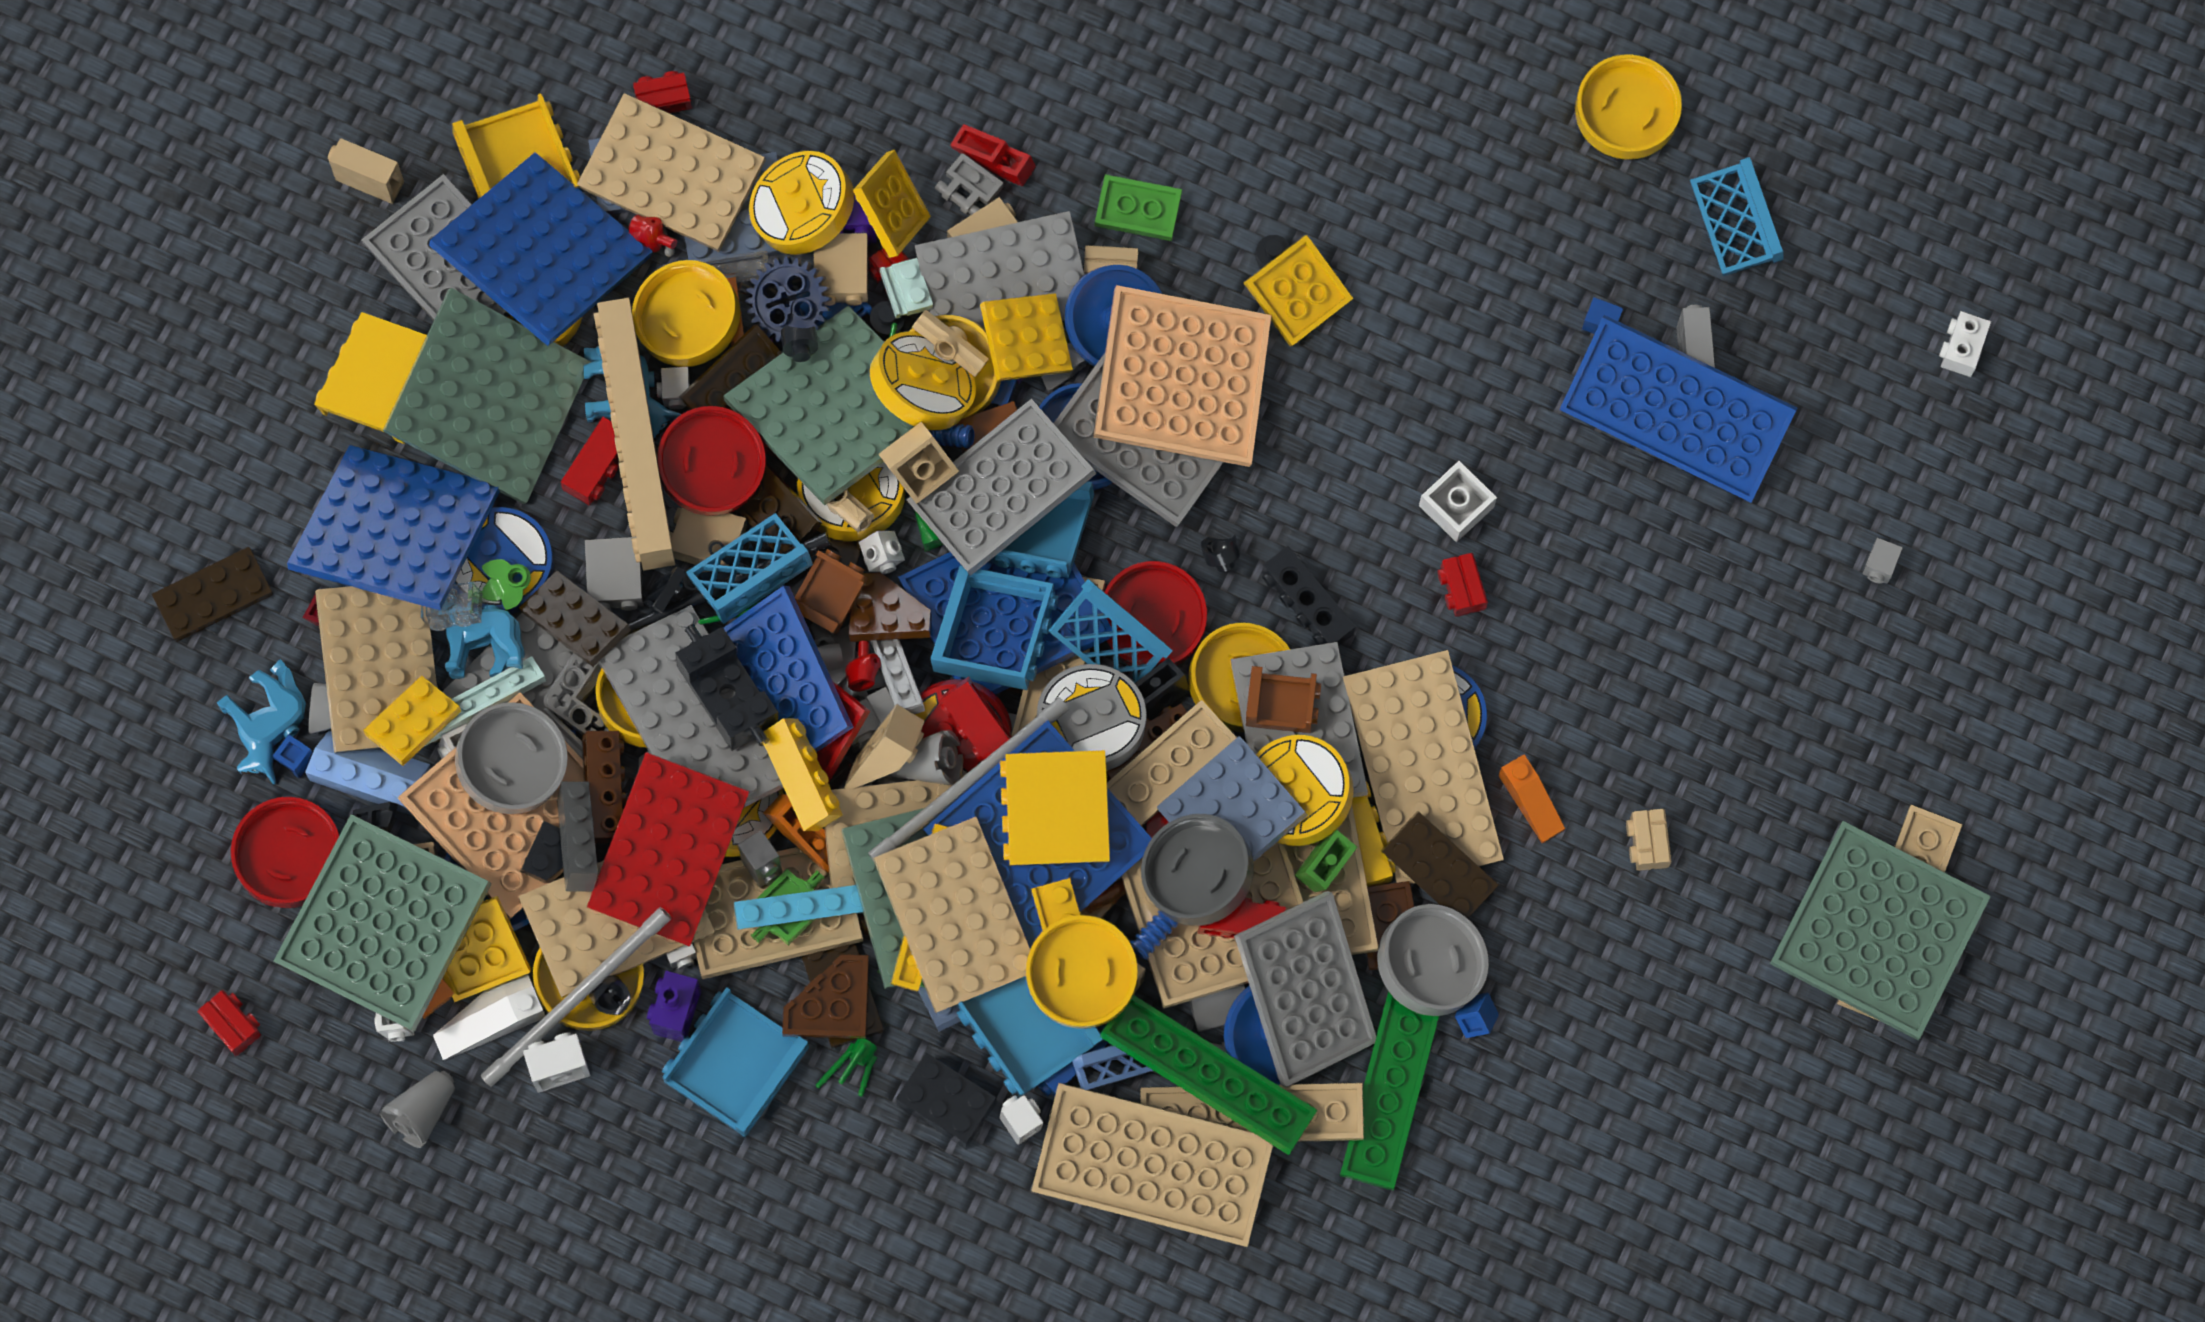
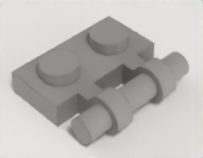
M962 153L946 172V176L952 180L951 183L947 185L943 181H939L935 189L942 194V198L948 202L951 200L961 207L960 211L964 214L972 215L980 210L976 203L980 200L988 205L1004 187V183ZM960 187L971 194L967 199L957 192Z

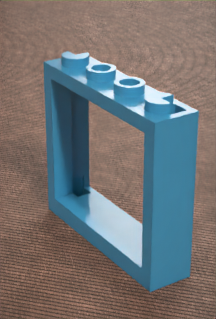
M960 565L930 659L933 671L1028 690L1030 681H1034L1036 678L1037 665L1035 664L1037 657L1041 658L1044 651V634H1048V630L1051 628V618H1049L1051 611H1055L1058 605L1059 597L1055 594L1053 583L978 569L970 576ZM971 587L1042 601L1021 672L949 658Z

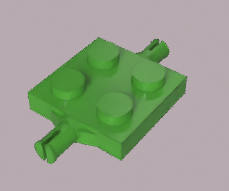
M786 869L757 899L814 891V888L825 878L816 870L807 881H804ZM815 919L761 926L751 934V937L757 943H760L770 932L777 935L789 946Z

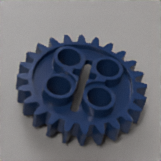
M785 257L784 263H782L780 258H775L774 267L766 262L764 263L766 271L756 270L760 278H751L750 281L755 287L746 289L747 292L753 294L752 298L745 300V302L753 304V307L747 310V313H755L756 316L751 322H760L761 325L759 327L763 331L768 330L767 336L769 338L776 334V342H782L781 330L784 326L795 328H811L815 326L816 330H819L820 326L817 322L827 321L826 317L822 314L823 311H831L829 307L825 306V302L831 301L832 298L825 296L824 293L831 288L822 286L826 277L817 278L819 268H814L810 271L811 262L806 261L801 266V258H795L793 264L790 257ZM797 276L802 279V287L798 291L792 286L793 279ZM771 284H775L778 289L777 295L774 298L768 295V287ZM805 292H810L808 297L792 300L789 304H779L772 308H767L769 303L785 300L788 296H798ZM803 302H807L810 306V311L806 316L800 313V305ZM779 309L785 314V319L780 324L775 320V314Z

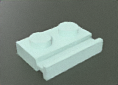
M917 258L892 264V266L886 268L880 267V274L896 319L906 314L908 316L933 309V303L924 277L921 275Z

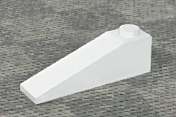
M525 974L482 992L438 1030L433 1037L443 1061L537 1022L545 1017V1013L529 975Z

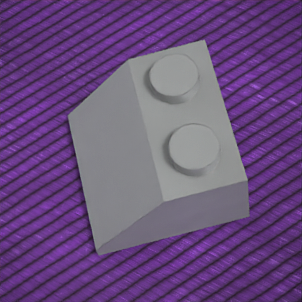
M1240 985L1189 1001L1197 1032L1225 1026L1229 1009L1237 996L1245 989V986Z

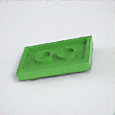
M1105 174L1095 226L1172 241L1182 189Z

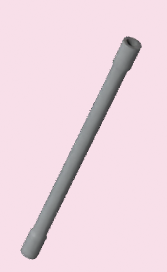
M1058 697L1043 709L1035 719L893 835L885 838L869 851L868 854L873 860L876 856L899 848L1002 761L1005 758V754H1010L1047 720L1052 724L1065 714L1069 708L1064 701Z
M662 907L657 909L630 938L509 1051L490 1065L481 1074L484 1082L490 1087L497 1083L524 1055L523 1051L527 1050L530 1044L541 1040L644 942L663 928L672 919L668 912Z

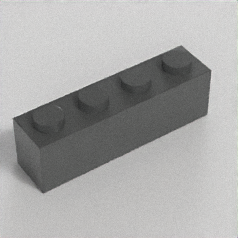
M561 781L557 806L565 890L592 892L597 879L598 869L589 782Z

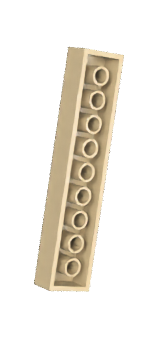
M629 298L597 303L599 312L594 313L607 386L606 391L611 410L610 415L615 434L623 487H625L623 488L627 511L631 512L627 513L632 537H636L631 538L636 563H642L643 571L675 565L658 471L657 455Z

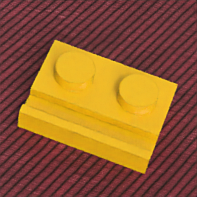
M1070 878L1031 889L1043 931L1061 919L1080 916Z

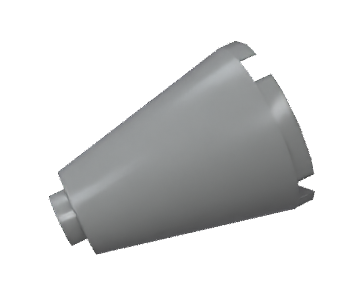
M950 730L940 731L922 738L915 747L918 749V752L910 764L905 762L899 771L890 775L895 778L953 785L954 782L961 779L963 772V754L958 755L956 747L961 746L959 739Z
M445 1071L432 1072L386 1104L381 1110V1118L392 1132L396 1134L399 1131L405 1135L402 1139L403 1141L414 1147L421 1148L427 1142L455 1090L453 1085L454 1079Z

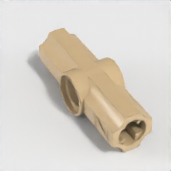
M927 310L920 315L912 326L914 330L934 345V351L943 360L953 359L974 377L989 360V358L967 342V336L962 329L955 326L948 327Z
M847 489L838 495L843 496L841 500H831L826 504L832 513L839 515L857 532L868 528L874 518V514L850 494Z

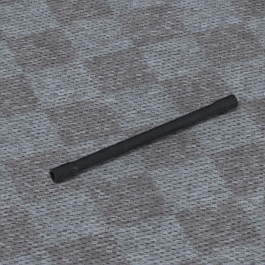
M826 532L802 543L810 556L815 555L818 550L824 551L832 547ZM795 547L792 548V549H790V550H788V551H785V552H783V553H781V554H787V553H789L790 551H792L793 549H795ZM772 559L757 564V568H766L771 564ZM737 573L734 583L742 584L748 580L749 574ZM730 577L719 582L729 583ZM714 588L712 597L715 599L726 594L727 589ZM697 591L667 605L662 613L653 611L636 620L626 622L631 629L626 636L690 605L695 608L708 601L700 591Z

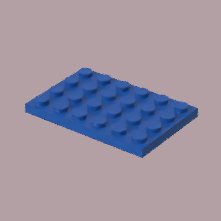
M782 586L724 627V630L737 649V658L760 692L765 691L778 711L779 721L783 718L799 719L804 725L807 739L816 753L853 728L789 586Z

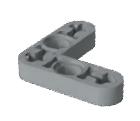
M573 653L546 693L544 706L582 736L586 732L585 728L590 723L596 728L604 726V731H609L598 713L575 698L598 663L592 667L585 662L580 669L573 666V663L579 665L583 659ZM569 671L575 672L579 678L578 684L574 687L569 686L565 681V676ZM563 689L571 692L570 695L564 693L561 697L560 702L563 703L562 706H553L554 700L552 696L560 695ZM576 709L582 710L586 715L583 724H577L573 721L572 714ZM591 727V728H588L587 731H596V730Z

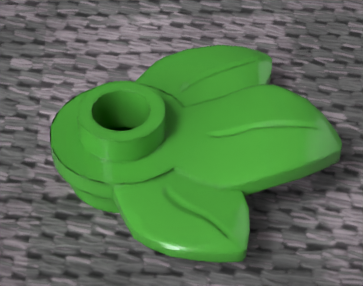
M496 559L485 563L482 569L491 579L484 586L481 597L492 602L502 600L505 610L518 606L523 599V590L529 586L531 581L529 570L521 564L510 565L503 559ZM516 574L522 575L520 582L513 581V577Z

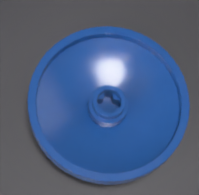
M1108 265L1094 269L1076 283L1068 297L1065 308L1067 335L1076 352L1093 366H1096L1106 352L1116 285L1162 294L1157 284L1148 275L1134 267Z
M1249 985L1237 996L1227 1014L1224 1027L1226 1052L1270 1081L1281 1085Z

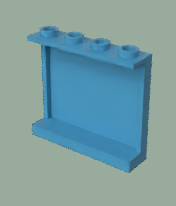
M1087 481L988 562L1002 568H1008L1009 566L1020 568L1027 573L1040 572L1053 578H1069L1094 498L1092 482Z
M1026 976L966 1001H961L957 1005L959 1011L956 1014L963 1025L967 1026L969 1024L975 1032L972 1037L980 1049L984 1047L991 1055L987 1058L996 1072L1002 1071L1007 1078L1003 1081L1012 1095L1017 1093L1019 1097L1034 1089L1070 1064L1073 1059L1086 1053L1103 1040L1096 1027L1085 1029L1071 1028L1047 1017L1034 1002L1028 988Z
M726 987L723 993L719 991L711 1001L710 1005L712 1008L708 1014H702L694 1026L696 1031L691 1038L686 1036L678 1048L680 1053L675 1060L671 1058L662 1070L664 1073L662 1077L664 1082L746 1138L809 1049V1044L800 1036L798 1038L783 1037L782 1027L740 1000Z

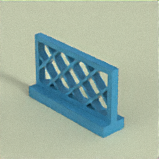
M1750 157L1740 160V164L1690 180L1723 276L1772 260L1773 263L1784 260L1783 250ZM1737 172L1740 181L1736 189L1723 184L1727 175ZM1709 182L1716 187L1711 197L1700 193L1698 185ZM1741 186L1743 188L1744 193L1739 191ZM1720 188L1733 193L1727 205L1714 199ZM1736 196L1747 200L1748 205L1744 212L1731 207ZM1711 204L1724 209L1718 221L1707 214ZM1728 211L1741 217L1735 228L1722 223ZM1744 219L1756 225L1752 236L1739 231ZM1711 223L1716 225L1714 230L1712 229ZM1719 227L1732 232L1727 244L1716 240L1715 235ZM1736 235L1749 240L1743 252L1731 247ZM1752 243H1756L1764 248L1766 255L1755 258L1747 253ZM1719 247L1724 249L1722 254L1720 252ZM1727 251L1741 256L1736 265L1726 268L1723 259Z
M775 513L686 573L715 610L718 618L725 624L811 567L813 563L808 550L803 544L798 542ZM774 524L779 527L777 537L765 536L766 530ZM748 541L757 542L755 551H744L742 549ZM763 542L776 543L774 553L761 552ZM781 544H792L795 549L787 554L779 553ZM726 556H735L733 566L720 565L721 559ZM740 557L753 558L751 568L738 567ZM759 558L772 559L771 564L766 568H757ZM704 570L713 571L710 581L699 580L696 576ZM718 572L731 573L729 583L716 582ZM736 573L749 574L748 580L742 584L734 583ZM714 588L727 589L726 594L715 601L712 597Z
M1089 579L1081 586L1083 588L1081 593L1048 630L1087 664L1100 665V656L1113 655V669L1120 672L1133 671L1132 681L1134 683L1149 673L1162 657L1166 659L1173 651ZM1087 599L1092 603L1093 615L1079 616L1078 607ZM1097 608L1101 612H1103V614H1097ZM1110 618L1112 620V631L1098 633V619ZM1093 620L1094 633L1080 635L1079 621ZM1074 622L1075 635L1064 637L1058 632L1065 623ZM1117 625L1123 630H1117ZM1129 634L1131 636V647L1118 649L1117 635ZM1112 636L1113 650L1099 651V638ZM1094 638V652L1083 653L1080 650V640ZM1075 640L1076 646H1074L1070 641ZM1136 641L1142 646L1136 647ZM1148 650L1154 655L1147 664L1137 665V652ZM1132 652V666L1119 667L1118 654ZM1089 657H1095V662L1092 661Z

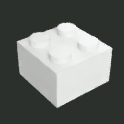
M1458 461L1421 495L1419 506L1452 539L1458 542L1494 508L1497 497Z
M563 1033L556 1036L555 1041L544 1044V1041L530 1044L527 1050L523 1051L532 1082L538 1093L591 1076L577 1034Z

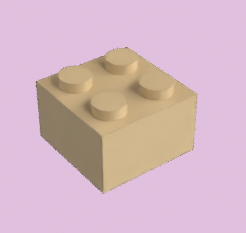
M922 422L918 423L879 453V456L916 504L959 472Z

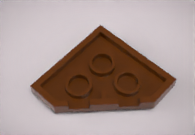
M881 572L862 574L868 577V580L851 609L849 624L850 642L931 637L932 614L929 608L881 574Z
M840 955L833 961L831 966L811 981L796 998L783 1007V1037L866 1039L869 956Z

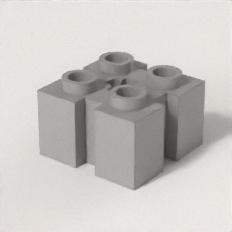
M886 687L866 696V699L860 701L871 712L850 746L853 753L863 748L894 708L893 701Z

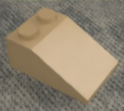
M896 704L856 755L844 788L854 789L899 771L905 762L910 764L918 752V749L915 747L920 743L924 735L921 732L924 720Z

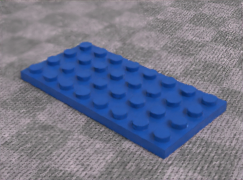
M1604 315L1559 410L1746 501L1752 502L1798 408Z

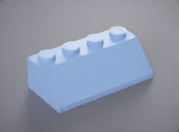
M329 730L315 747L305 773L311 782L376 804L386 802L397 803V811L412 815L398 797L428 772L431 765L411 758L402 766L381 748L334 753L332 731Z

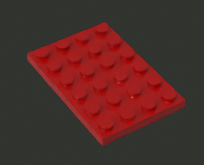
M646 752L587 908L641 927L657 909L662 907L672 919L656 934L690 947L750 791Z

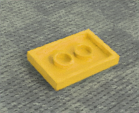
M420 676L363 731L370 740L404 766L461 712L458 704L423 676Z

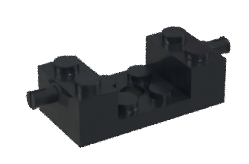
M691 624L690 627L687 626L684 631L692 642L675 652L676 664L731 751L753 739H756L759 746H764V743L766 745L769 742V738H767L764 731L779 722L778 711L765 691L760 692L737 658V649L723 627L708 635L701 636L695 624ZM730 688L735 691V695L732 698L725 699L721 697V691Z

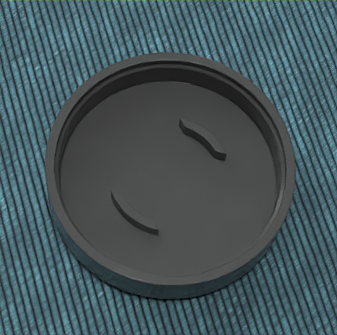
M1190 814L1166 824L1149 842L1141 865L1143 887L1153 904L1169 919L1190 926L1211 924L1231 914L1248 894L1254 874L1252 853L1244 838L1229 822L1209 814Z

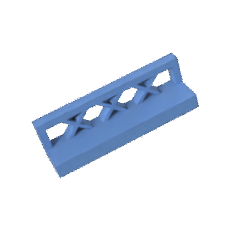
M1115 1046L1082 1054L1072 1061L1080 1086L1084 1090L1105 1086L1149 1073L1153 1070L1147 1066L1141 1068L1132 1062L1134 1058L1131 1056L1127 1060L1124 1057L1128 1056V1054ZM1116 1059L1125 1064L1122 1074L1116 1075L1108 1070L1112 1060ZM1106 1062L1104 1067L1099 1065L1101 1063ZM1093 1067L1101 1072L1096 1082L1088 1084L1084 1068Z

